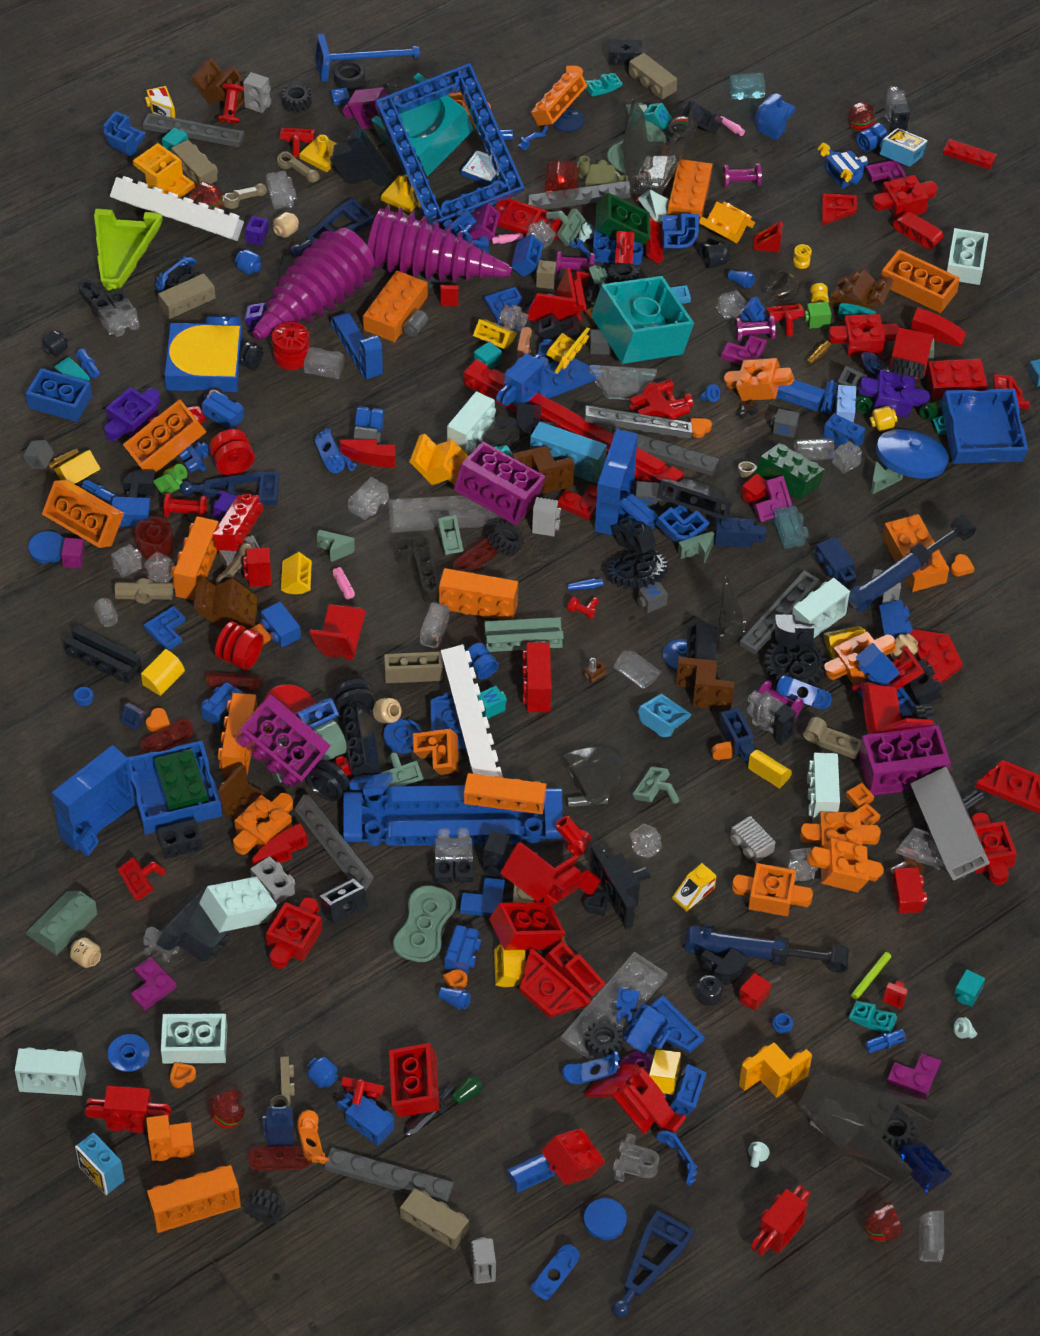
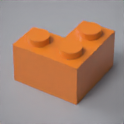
M444 729L413 734L414 753L421 759L433 757V769L440 775L459 773L458 735L454 731Z
M168 1115L146 1118L152 1161H166L170 1158H187L195 1155L191 1122L169 1125Z

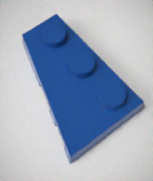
M661 996L650 1006L666 1017L661 1026L671 1031L666 1042L691 1053L705 1041V1037L664 996Z

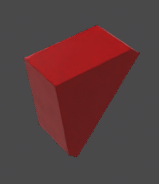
M780 221L755 235L753 248L761 251L780 252L783 223Z
M442 284L441 306H458L459 285Z

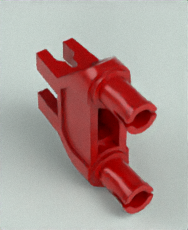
M670 378L659 383H648L642 394L629 399L632 404L629 405V409L632 413L637 412L638 414L676 420L678 417L690 414L691 412L688 403L673 408L663 396V392L674 389L673 381Z

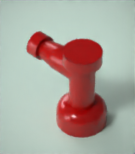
M672 390L666 391L667 402L673 408L684 403H688L690 408L693 407L690 393L685 394L682 399L676 400Z
M572 597L567 610L570 612L577 610L592 620L596 614V609L594 608L599 603V600L594 597L587 606L579 604L578 598Z

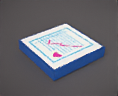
M478 150L474 152L461 170L462 176L488 186L497 178L488 154Z

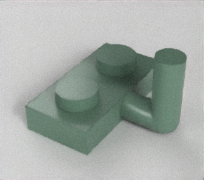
M571 209L568 216L562 211L548 212L546 214L547 219L559 218L563 222L556 235L565 246H571L570 241H574L583 223L586 221L577 209Z
M597 265L589 267L594 283L599 288H601L602 284L608 283L606 280L608 274L605 268L602 269L601 266Z
M391 753L387 758V762L393 764L394 769L380 773H392L393 780L387 788L404 787L423 780L418 762L414 761L401 766L397 753Z
M651 767L633 793L635 800L652 802L659 790H665L672 803H678L679 798L672 784L665 783L670 775L668 769Z

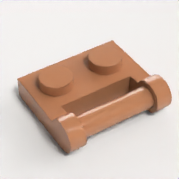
M524 327L521 330L517 360L526 353L531 355L530 337L532 330L529 327Z

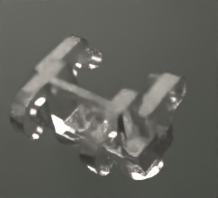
M155 927L147 928L144 944L149 946L145 948L144 954L149 956L152 950L165 953L163 961L168 962L172 954L177 953L179 947L177 946L169 951L164 950L156 944L162 932Z

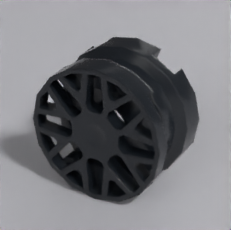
M247 342L241 350L239 364L244 367L248 366L251 370L257 369L263 357V352L261 351L263 347Z

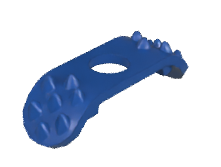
M183 256V259L179 258V262L163 274L159 273V277L156 276L155 286L157 291H163L169 272L177 266H195L197 261L192 257Z
M325 428L324 431L317 434L315 443L327 469L332 473H339L344 469L345 461L331 434L332 430ZM327 443H331V448L324 452V446Z
M783 675L777 684V693L794 700L800 698L797 695V690L800 687H806L808 694L801 699H803L805 704L825 710L831 704L832 696L829 692Z
M613 1051L607 1057L586 1063L567 1064L563 1068L562 1074L564 1079L571 1084L591 1082L615 1074L617 1068L620 1067L618 1065L620 1058L618 1052ZM600 1065L599 1073L592 1075L591 1069L593 1066Z
M669 1131L658 1132L657 1140L667 1143L670 1148H675L687 1166L688 1177L686 1185L691 1186L696 1181L694 1176L697 1174V1171H695L697 1166L694 1165L693 1160L676 1136V1133Z
M570 1244L563 1245L530 1287L537 1297L542 1298V1300L550 1299L577 1264L580 1258L578 1249ZM554 1269L559 1272L560 1278L557 1281H552L548 1278L550 1270Z

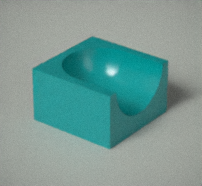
M418 73L414 77V85L427 79ZM448 95L399 114L402 117L405 131L409 133L412 147L416 149L415 154L418 161L422 163V170L427 177L474 130L466 109ZM376 115L372 122L381 141L393 149L382 121Z
M663 276L602 284L591 314L592 319L622 364L682 355L694 326L693 320Z

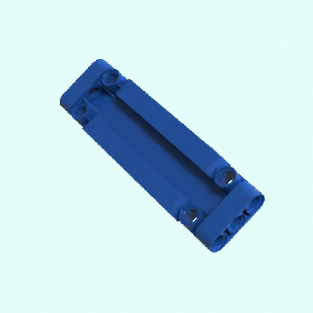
M465 785L389 787L383 794L365 796L362 792H344V840L347 843L366 842L370 846H378L382 842L389 846L486 845L491 830L511 836L510 844H517L522 839L529 843H537L541 839H563V836L555 826L557 821L563 818L562 789L546 788L543 814L464 804Z

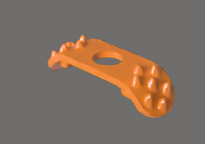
M306 1110L300 1114L297 1123L304 1156L308 1161L312 1160V1163L319 1162L325 1164L329 1162V1158L323 1153L317 1131L318 1115L314 1111ZM306 1139L313 1140L316 1147L308 1145Z

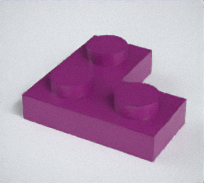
M894 160L868 165L865 170L871 182L885 179L891 181L907 177L900 163Z
M750 335L745 347L727 342L721 359L742 365L743 360L760 359L767 340Z
M784 476L764 481L769 499L754 504L758 522L794 511Z
M151 957L134 968L135 973L145 984L132 992L131 998L143 1011L177 988L173 979Z
M921 1053L915 1070L895 1062L887 1083L927 1098L941 1060Z

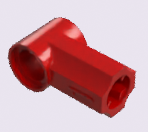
M564 816L557 821L556 829L568 842V851L574 855L581 856L591 841V836L588 832L579 829L569 816Z

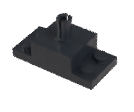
M599 843L591 846L590 870L601 879L599 885L603 892L608 895L609 902L624 928H631L635 918L634 909L638 906L640 881L651 878L650 871L647 866L632 871L622 853L608 858L606 850H602Z

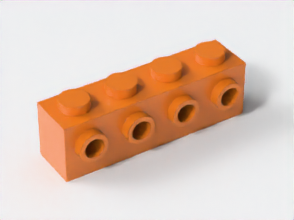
M581 72L564 73L562 78L553 85V88L544 95V98L535 105L536 107L531 113L538 126L553 124L587 87Z
M468 773L464 790V804L543 814L547 784L538 781L530 782L520 779Z

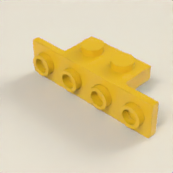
M587 327L576 341L562 333L549 348L546 355L559 362L555 373L558 374L561 369L565 370L570 361L574 359L576 353H579L590 337L587 335L590 328Z

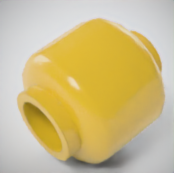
M889 406L874 409L872 417H870L872 428L876 427L879 432L894 428L895 423L898 422L895 410Z

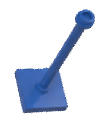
M317 34L315 62L321 82L328 81L330 61L399 56L417 58L420 56V49L416 46H412V49L330 54L324 34Z

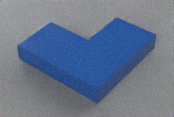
M513 287L484 296V302L497 324L514 320V314L509 307L523 303V298L517 288Z
M173 606L143 626L144 630L164 650H171L182 643V638L173 629L184 623L186 619Z
M392 773L355 776L349 783L350 789H363L365 796L383 794L392 782L393 775Z
M485 878L483 895L462 893L460 914L491 917L498 904L503 901L505 880Z

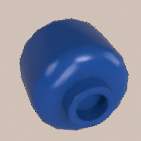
M248 249L240 251L235 259L237 269L247 275H252L254 272L258 273L262 266L260 256Z
M315 1057L307 1065L309 1068L307 1077L319 1088H329L338 1078V1068L326 1057L319 1059Z

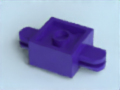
M883 370L879 371L876 380L863 378L858 388L861 395L873 397V410L889 406L895 410L897 416L906 418L913 406L921 407L923 404L928 403L930 399L928 391L914 388L915 377Z
M130 387L106 407L108 424L104 426L106 438L116 441L124 433L129 437H133L147 426L149 418L158 417L159 392L156 389L150 388L141 394Z

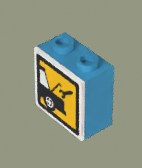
M897 128L882 140L880 155L910 167L923 157L928 140Z
M94 1132L75 1146L79 1167L105 1195L125 1181L121 1160Z

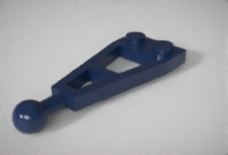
M351 198L340 205L306 236V242L301 245H293L290 248V254L292 257L298 258L302 256L306 248L311 247L312 242L317 240L315 238L323 231L335 232L336 230L330 225L342 214L354 223L345 227L353 232L362 230L374 222L375 218L354 198Z
M257 472L205 480V485H193L189 481H184L180 484L179 490L181 494L186 496L193 492H204L206 497L219 498L220 490L211 488L228 486V491L224 492L238 496L244 494L234 492L236 484L260 481V503L263 505H277L280 475L279 472Z
M658 1210L655 1212L645 1229L624 1285V1289L627 1292L622 1300L616 1301L612 1306V1312L616 1317L623 1318L628 1315L630 1311L629 1304L635 1295L640 1297L684 1252L694 1236V1230ZM651 1234L676 1247L659 1266L643 1258ZM639 1267L651 1273L640 1286L633 1283Z

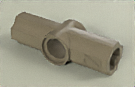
M145 578L139 579L136 583L116 582L115 599H135L143 604L151 602L152 599L172 600L173 583H153Z

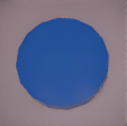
M206 317V324H241V318Z
M52 531L36 534L29 542L28 549L31 558L41 564L59 561L62 558L64 538L59 533Z
M398 719V721L386 725L383 733L384 743L392 752L399 754L410 753L414 751L413 734L422 733V730L413 720Z
M602 1198L596 1199L588 1205L583 1221L585 1229L591 1236L607 1241L615 1239L622 1234L626 1227L627 1216L625 1209L620 1203L613 1199Z

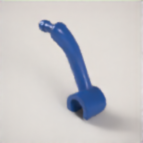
M545 125L542 132H534L526 138L521 137L522 142L517 146L522 150L528 149L530 140L546 136L545 133L548 126Z
M577 238V245L575 241H570L572 248L580 249L590 259L591 253L583 246L581 239ZM601 257L595 258L594 263L601 261Z
M339 451L347 468L353 471L357 464L352 463L350 458Z

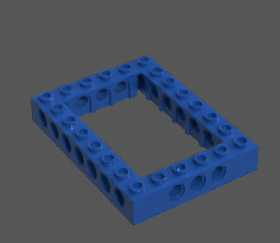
M471 63L376 100V110L423 217L427 215L428 224L433 225L439 220V226H441L446 220H456L458 218L456 212L460 209L473 213L487 203L493 205L523 193L524 185ZM460 90L499 180L492 182L491 185L484 188L479 187L476 191L469 194H462L454 200H447L442 203L441 207H438L436 196L431 191L429 180L426 179L422 170V163L418 161L415 154L416 149L412 147L409 133L405 131L402 117L399 114Z

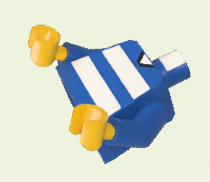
M822 143L818 150L821 151L820 154L823 157H826L825 170L842 189L850 184L857 185L863 177L864 166L868 165L867 158L865 156L857 158L852 151L834 152L830 150L826 143Z

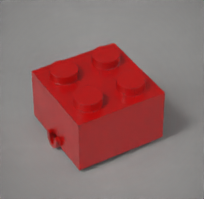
M582 1128L555 1136L541 1150L550 1164L549 1169L552 1172H556L565 1186L591 1178L605 1163L600 1152L594 1147Z

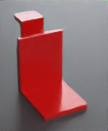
M567 268L555 292L556 296L537 293L525 316L526 320L538 322V320L554 314L560 322L575 315L578 317L579 322H581L580 311L587 310L583 288L586 287L591 277L590 273L576 271L572 279L571 269Z
M329 604L322 631L310 630V636L317 650L322 651L324 656L333 658L335 655L336 657L344 656L346 661L353 660L366 610L360 607Z
M862 682L852 686L853 691H862L868 734L934 725L933 720L912 718L901 720L896 687L879 686L877 683Z
M521 842L516 845L501 871V875L537 902L544 899L543 902L549 907L557 904L579 888L591 896L601 882V879L588 869L581 873L574 866L579 856L574 855L554 868Z
M638 1064L619 1065L620 1067L617 1068L615 1074L595 1080L584 1094L587 1098L613 1097L642 1134H645L654 1122L657 1123L662 1131L676 1132L686 1119L684 1114L674 1113L664 1098L665 1094L645 1069L639 1067Z

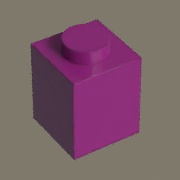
M65 538L61 554L63 567L82 568L85 555L84 539Z

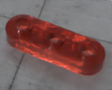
M485 539L456 559L453 563V570L473 573L498 554L496 552L497 549L491 547L493 544L489 543L490 539Z
M206 673L205 682L209 683L211 687H218L220 684L223 685L227 682L234 688L247 686L249 690H258L259 687L263 686V677Z
M180 719L144 738L140 743L141 753L166 751L190 738L194 732L192 722L187 719Z
M302 1146L255 1147L248 1154V1163L255 1170L305 1169L311 1165L312 1160L308 1161L305 1156H298L299 1154H304ZM279 1154L284 1155V1156L281 1157V1158H278V1157H277V1155H279ZM262 1155L261 1158H256L255 1156Z

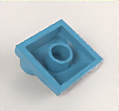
M662 693L641 705L638 710L639 719L642 724L651 728L661 737L671 736L674 729L692 715Z

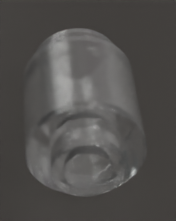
M106 598L97 600L94 610L100 623L105 627L115 625L118 621V614L112 601Z

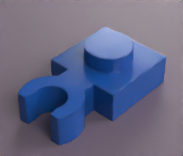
M751 297L744 308L751 321H768V316L763 314L765 309L759 299Z
M619 988L616 1002V1010H619L616 1016L617 1023L620 1022L621 1017L628 1018V1025L631 1023V1012L636 1013L640 991Z

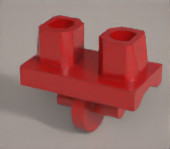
M617 231L615 263L633 264L635 232Z

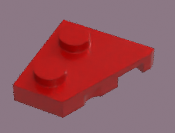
M823 194L822 225L856 214L857 195Z
M994 374L993 389H1015L1019 408L1029 409L1030 402L1024 400L1022 397L1023 392L1016 385L1012 376Z
M908 646L904 647V654L899 660L895 659L893 662L900 674L886 684L890 687H896V690L925 673Z

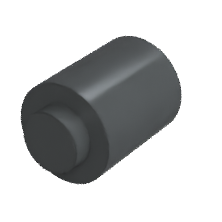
M414 310L403 324L404 332L408 336H417L428 322V316L422 310Z
M356 426L354 440L377 439V443H380L381 433L378 432L377 428Z

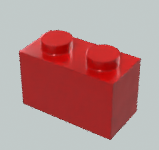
M269 547L246 549L247 557H243L244 568H247L244 569L245 580H249V587L272 586Z
M918 867L894 869L892 882L898 914L922 912L924 904H927V895L922 890L924 879L923 875L919 874Z

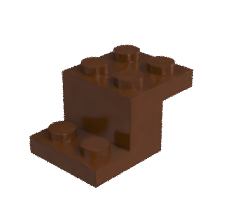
M212 57L207 58L190 77L209 105L221 100L225 104L226 90L222 88V84L229 83L243 86L245 81L234 66L221 70ZM244 91L238 93L236 111L245 102Z
M864 268L854 271L849 276L838 280L837 287L831 294L829 305L834 308L845 302L872 310L884 303L894 280L889 276L883 280L879 279L876 281Z
M548 446L512 455V458L546 476L540 494L573 487L574 461L572 457L554 461Z
M204 577L197 579L193 609L218 628L237 620L246 628L251 629L255 626L258 596L233 578L215 586Z
M679 657L676 686L695 688L693 707L722 711L731 710L735 682L715 680L717 661Z

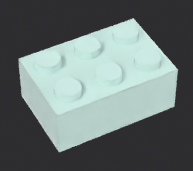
M954 228L947 272L960 277L959 282L980 285L988 234Z
M476 391L447 426V441L453 439L469 456L476 449L478 443L485 439L487 432L495 426V400Z
M835 578L829 582H824L818 590L810 592L804 600L798 601L793 606L792 615H795V624H814L815 638L846 615L850 591Z
M814 753L813 761H809L807 784H810V788H808L810 804L808 815L812 816V824H819L820 812L839 811L838 754Z
M258 877L207 886L199 902L219 933L267 923L277 907Z
M163 1014L161 1039L163 1063H226V1014Z
M18 1049L15 1075L19 1092L82 1096L86 1076L82 1053L74 1050L65 1052L54 1049Z

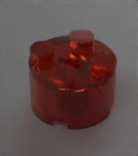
M555 160L547 165L544 187L546 192L579 187V171L576 164L569 160H564V162Z
M150 517V520L145 521L144 519L136 526L135 537L138 554L151 560H165L174 548L173 530L170 523L161 517Z

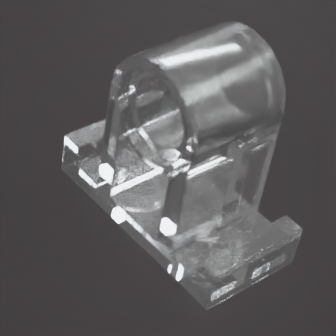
M628 1133L626 1140H621L620 1159L616 1158L613 1165V1171H616L615 1180L623 1182L625 1173L643 1178L654 1177L658 1173L659 1155L654 1150L635 1145L636 1135ZM650 1162L652 1165H645L644 1163Z

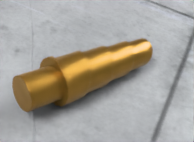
M826 341L824 344H820L809 359L806 360V363L808 365L813 364L828 351L831 343Z
M73 449L54 458L48 464V468L53 470L79 454L78 449Z

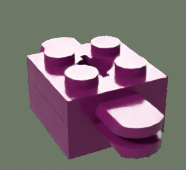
M381 87L356 90L350 101L345 104L343 114L347 118H356L362 129L375 128L372 119L376 115L379 117L375 102L380 98L388 96L385 89Z

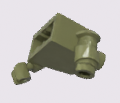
M581 156L579 159V177L585 181V187L628 181L627 175H620L619 172H616L615 166L608 165V162L605 160H600L598 164L590 165L589 157Z

